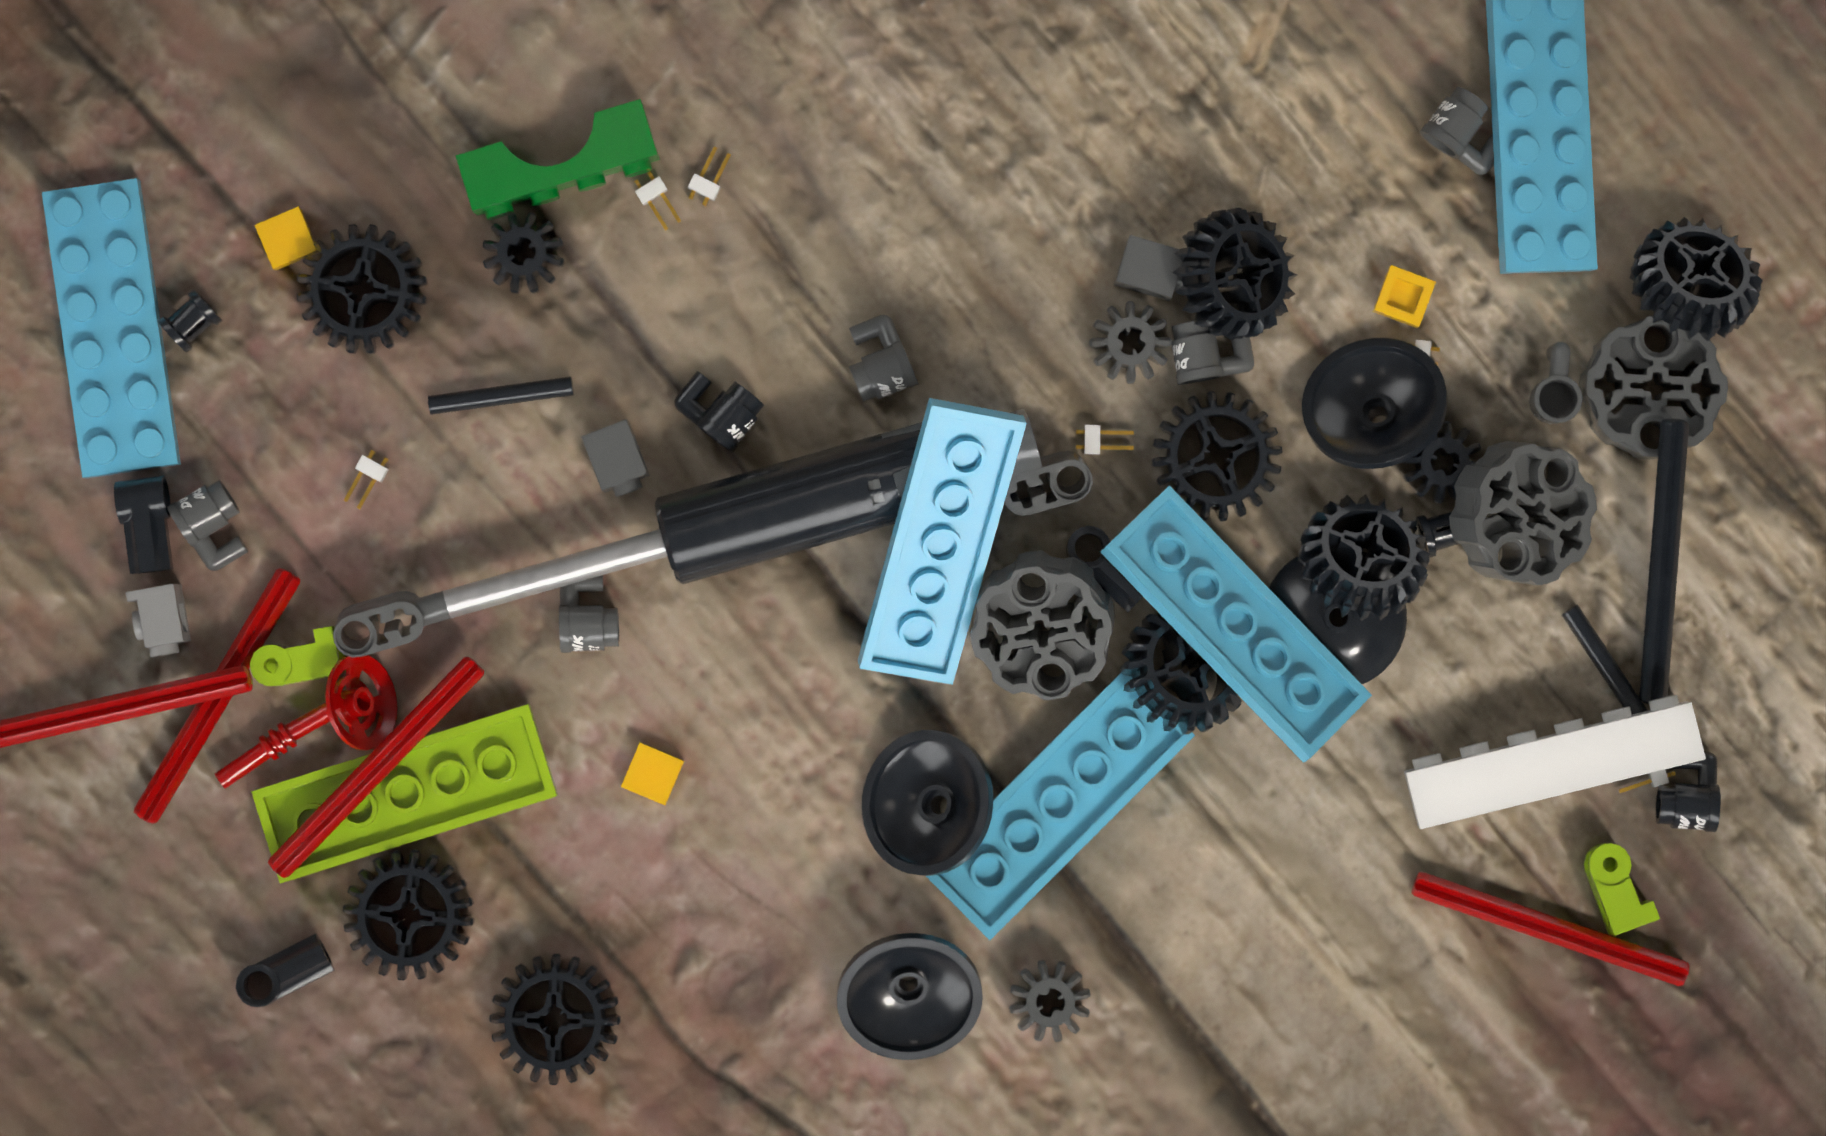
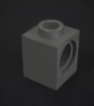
M1129 235L1114 285L1170 301L1173 292L1183 286L1182 277L1172 273L1177 268L1182 267V261L1175 254L1180 249Z
M627 419L581 436L603 492L606 493L613 490L615 496L620 497L643 487L640 479L648 477L650 474L631 424Z

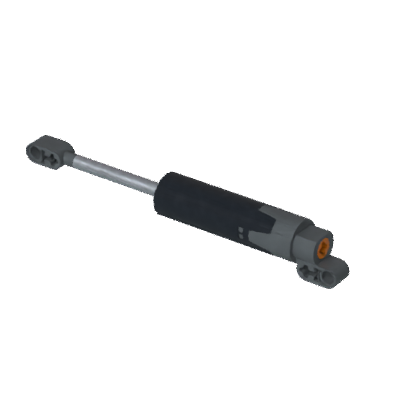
M1024 409L1010 412L1024 415L1027 424L1005 498L1007 508L1021 516L1032 515L1085 498L1093 484L1092 473L1085 460L1079 454L1072 451H1060L1040 457L1027 413ZM922 422L658 497L655 502V510L659 529L424 597H419L409 591H398L352 604L344 608L338 615L333 632L334 643L337 649L344 655L362 657L408 644L419 637L423 627L426 625L664 557H668L676 581L683 585L893 525L898 514ZM1067 466L1078 467L1081 470V476L1076 484L1064 487L1057 483L1056 478L1061 469ZM1045 473V478L1052 490L1051 492H1045L1040 474ZM1025 480L1029 486L1027 489L1028 497L1019 499L1015 492L1017 491V482ZM397 609H403L406 615H412L410 625L403 626L400 619L393 620ZM376 614H380V624L385 623L383 634L379 633V619ZM351 621H359L367 626L370 634L362 640L350 639L345 634L343 627Z

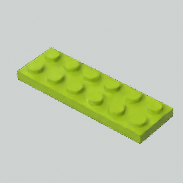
M530 704L425 736L289 877L282 878L277 874L279 883L294 880L559 796ZM370 754L251 791L271 856Z

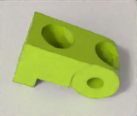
M335 626L313 629L315 643L290 648L284 645H265L260 647L253 654L250 661V670L253 677L265 686H284L329 677L334 665L345 657L334 643L333 632Z
M1602 843L1589 849L1584 859V870L1608 935L1616 936L1659 920L1660 917L1654 901L1645 900L1640 902L1629 876L1632 865L1627 851L1616 844Z

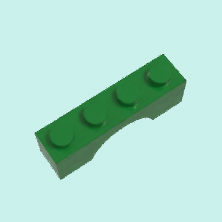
M641 99L595 112L592 131L587 143L578 154L561 164L553 166L529 164L512 154L502 141L455 155L471 209L477 216L485 214L487 220L512 214L514 212L513 205L531 200L533 206L555 201L560 198V190L576 185L579 192L601 187L606 184V176L622 171L625 178L644 174L652 170L651 162L660 160Z

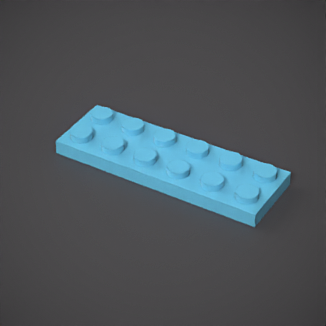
M1486 0L1500 274L1597 270L1584 0Z
M134 178L42 192L82 478L181 465L162 328L157 322L160 319L140 180Z
M929 398L858 656L860 669L953 685L1027 422L1024 415Z
M1170 485L1100 551L1303 763L1309 760L1372 696Z
M1122 673L1117 675L993 799V812L988 831L981 845L967 861L947 873L926 876L989 940L1195 736L1192 732L1182 735L1178 724L1171 731H1164L1162 717H1159L1153 723L1147 722V714L1150 710L1145 705L1139 709L1133 708V702L1139 697L1137 692L1123 691L1124 685L1132 679L1131 676Z

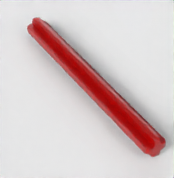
M283 568L275 571L216 671L241 665L250 668L253 654L264 645L300 585L298 576ZM233 696L195 705L134 807V813L139 818L151 824L159 821Z
M464 657L269 858L268 864L272 870L282 878L289 877L483 677L484 670L471 657Z
M241 665L0 720V748L250 692L253 689L252 675L248 667Z
M1418 872L1415 877L1412 894L1426 901L1676 986H1683L1689 974L1690 964L1681 959L1425 872Z

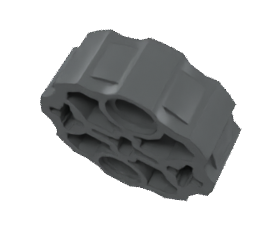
M1647 316L1625 327H1617L1604 335L1593 346V354L1586 370L1580 374L1579 381L1582 400L1585 403L1591 420L1590 428L1596 436L1606 445H1614L1623 451L1629 452L1634 458L1648 460L1658 459L1659 446L1653 450L1643 445L1640 439V431L1644 424L1651 423L1660 429V423L1663 419L1676 418L1685 420L1689 424L1687 448L1694 447L1713 431V422L1718 415L1720 407L1727 401L1728 379L1721 371L1720 364L1716 358L1717 348L1711 340L1707 342L1699 332L1688 340L1685 331L1677 329L1670 334L1669 324L1663 320L1653 323L1654 316ZM1649 327L1658 328L1665 335V348L1660 353L1652 352L1645 345L1644 335ZM1617 357L1626 369L1643 370L1639 371V375L1625 374L1623 368L1615 360V358ZM1692 361L1696 364L1683 377L1668 376L1669 371H1683ZM1604 371L1607 382L1615 383V390L1607 393L1605 398L1603 397V390L1594 386L1596 380L1603 378ZM1654 376L1655 384L1662 385V387L1675 388L1676 390H1669L1655 395L1652 400L1651 392L1631 388L1630 386H1637L1648 382ZM1702 378L1703 386L1711 388V395L1702 398L1700 402V395L1692 393L1691 386L1699 383ZM1622 399L1638 400L1637 405L1625 404L1615 415L1610 411ZM1667 401L1681 402L1683 408L1666 406Z
M1514 441L1494 444L1487 448L1484 456L1477 462L1464 467L1454 485L1457 496L1455 508L1449 516L1453 540L1462 545L1468 556L1469 566L1487 578L1537 586L1548 584L1558 580L1562 571L1571 563L1581 561L1592 541L1590 534L1591 520L1597 510L1594 488L1581 475L1578 460L1561 448L1542 447L1534 443ZM1546 465H1548V475L1545 479L1544 470ZM1502 547V558H1501V561L1499 562V561H1498V552H1499L1500 548Z
M1043 550L1019 554L1013 563L1003 569L993 570L980 588L976 602L977 611L970 637L975 657L982 660L992 673L993 682L1012 694L1025 692L1035 694L1042 700H1054L1067 697L1072 688L1083 682L1093 681L1107 662L1109 641L1115 622V610L1111 594L1104 591L1095 580L1092 568L1075 557L1062 559L1052 557ZM1028 573H1035L1044 579L1045 584L1040 587H1030L1022 581L1021 577ZM1075 594L1074 602H1069L1070 598ZM1085 606L1088 607L1093 619L1098 620L1096 629L1093 628L1089 617L1083 615ZM1043 620L1045 627H1049L1050 630H1043L1041 624L1035 622ZM990 622L993 624V628L996 629L997 634L1003 636L1001 644H999L994 632L988 631ZM1018 648L1012 659L1009 658L1011 650ZM1046 664H1056L1065 673L1058 677H1051L1045 674L1041 667Z

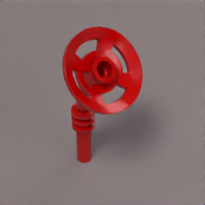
M369 655L343 657L334 665L329 674L325 703L287 724L278 723V730L276 731L272 728L268 730V737L263 734L259 736L260 742L214 773L216 778L226 789L270 758L276 761L279 759V752L283 754L288 752L287 746L295 748L297 746L296 740L331 722L341 740L350 747L357 750L375 749L393 731L397 718L396 692L386 669ZM344 670H346V675L343 676L342 678H340V679L338 680V682L336 683V681H337L338 677L340 676V674H341ZM362 671L373 681L378 692L377 696L373 697L367 686L359 680ZM376 713H379V720L375 729L367 736L364 731L373 724ZM365 716L364 719L360 722L358 717ZM338 717L345 725L349 726L350 734L342 727Z

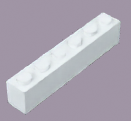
M1677 695L1667 696L1649 701L1651 710L1637 714H1631L1630 706L1601 713L1603 722L1584 726L1583 719L1579 718L1555 724V734L1537 738L1535 730L1507 736L1508 745L1499 748L1489 749L1487 741L1459 748L1461 757L1442 761L1440 753L1413 759L1414 768L1405 770L1404 773L1419 829H1424L1705 760L1706 757L1692 702L1685 701L1679 703Z

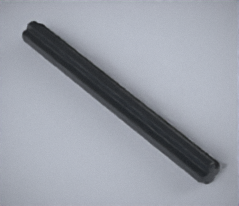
M1676 418L1663 419L1660 423L1639 693L1641 701L1649 704V701L1667 697L1669 687L1689 434L1688 422Z

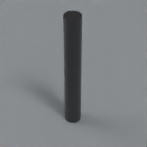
M569 376L428 396L430 414L434 415L574 395L572 377Z
M1577 604L1562 614L1563 618L1621 706H1630L1631 714L1648 711L1579 605Z

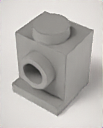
M168 584L126 592L127 602H137L138 611L132 612L134 633L137 640H144L145 648H149L150 657L180 653L178 644L191 641L182 585Z

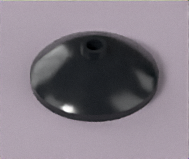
M1392 338L1363 339L1337 349L1316 367L1304 389L1302 415L1311 440L1322 453L1332 460L1353 468H1385L1412 458L1432 442L1442 427L1448 405L1447 389L1439 367L1420 348L1405 341ZM1378 416H1385V417H1387V418H1386L1384 421H1382V422H1378V423H1373V422H1372L1373 419L1376 418V417H1378Z
M1366 552L1361 554L1363 556L1360 564L1361 567H1364L1366 563ZM1296 556L1277 573L1269 589L1361 684L1371 681L1392 663L1402 646L1407 626L1406 605L1398 614L1389 611L1388 615L1381 621L1371 611L1368 618L1361 622L1357 611L1350 610L1349 614L1346 615V622L1342 626L1336 627L1331 624L1329 614L1335 608L1341 609V606L1334 603L1324 608L1323 601L1325 595L1323 593L1310 595L1312 581L1301 579V569L1304 564L1298 562L1299 558Z
M936 730L911 732L889 744L871 766L862 794L863 824L875 851L892 867L908 874L920 876L947 873L967 861L981 845L988 831L993 812L992 783L989 772L979 754L961 738ZM945 798L947 800L946 810L944 813H941L940 803Z
M922 933L895 934L865 946L847 963L837 986L838 1014L848 1034L870 1052L897 1060L924 1059L954 1047L968 1035L976 1024L983 1001L981 979L971 959L960 948L949 941ZM904 977H915L909 981L902 980Z

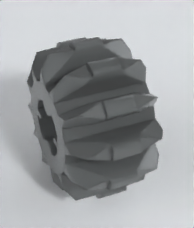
M1127 301L1125 304V318H1121L1114 306H1110L1107 309V315L1114 324L1113 326L1103 320L1097 319L1093 327L1107 335V337L1090 339L1089 347L1094 349L1106 348L1105 353L1098 355L1094 359V364L1098 367L1111 360L1114 365L1108 372L1107 377L1114 380L1120 368L1123 367L1126 368V383L1134 384L1136 367L1140 368L1147 380L1154 376L1153 369L1147 361L1148 359L1157 365L1164 366L1168 359L1163 354L1155 351L1154 348L1170 347L1172 339L1169 337H1155V333L1167 326L1165 319H1160L1151 326L1146 322L1153 313V307L1147 305L1142 311L1140 318L1134 317V302ZM1130 330L1137 332L1140 335L1137 342L1143 347L1142 351L1137 354L1136 350L1133 349L1130 353L1131 355L1124 354L1121 351L1123 342L1117 339L1120 333L1124 332L1125 336H1128Z
M1039 960L1038 970L1041 977L1035 979L1026 968L1020 971L1022 978L1029 984L1028 989L1020 985H1011L1010 992L1015 996L1025 998V1001L1015 1002L1009 1005V1009L1012 1014L1028 1011V1014L1018 1023V1028L1021 1031L1028 1029L1036 1022L1038 1024L1034 1031L1035 1040L1042 1041L1046 1027H1051L1054 1041L1060 1042L1062 1041V1033L1059 1025L1065 1023L1074 1034L1080 1030L1078 1024L1071 1018L1072 1013L1080 1017L1089 1016L1090 1010L1085 1006L1075 1004V1001L1087 999L1091 996L1088 988L1071 990L1072 987L1080 982L1082 974L1079 971H1075L1064 981L1062 977L1066 970L1065 962L1058 961L1055 966L1054 975H1048L1046 961ZM1050 988L1060 991L1057 993V997L1059 1000L1063 999L1061 1008L1052 1007L1050 1013L1042 1012V1003H1036L1038 995H1047Z

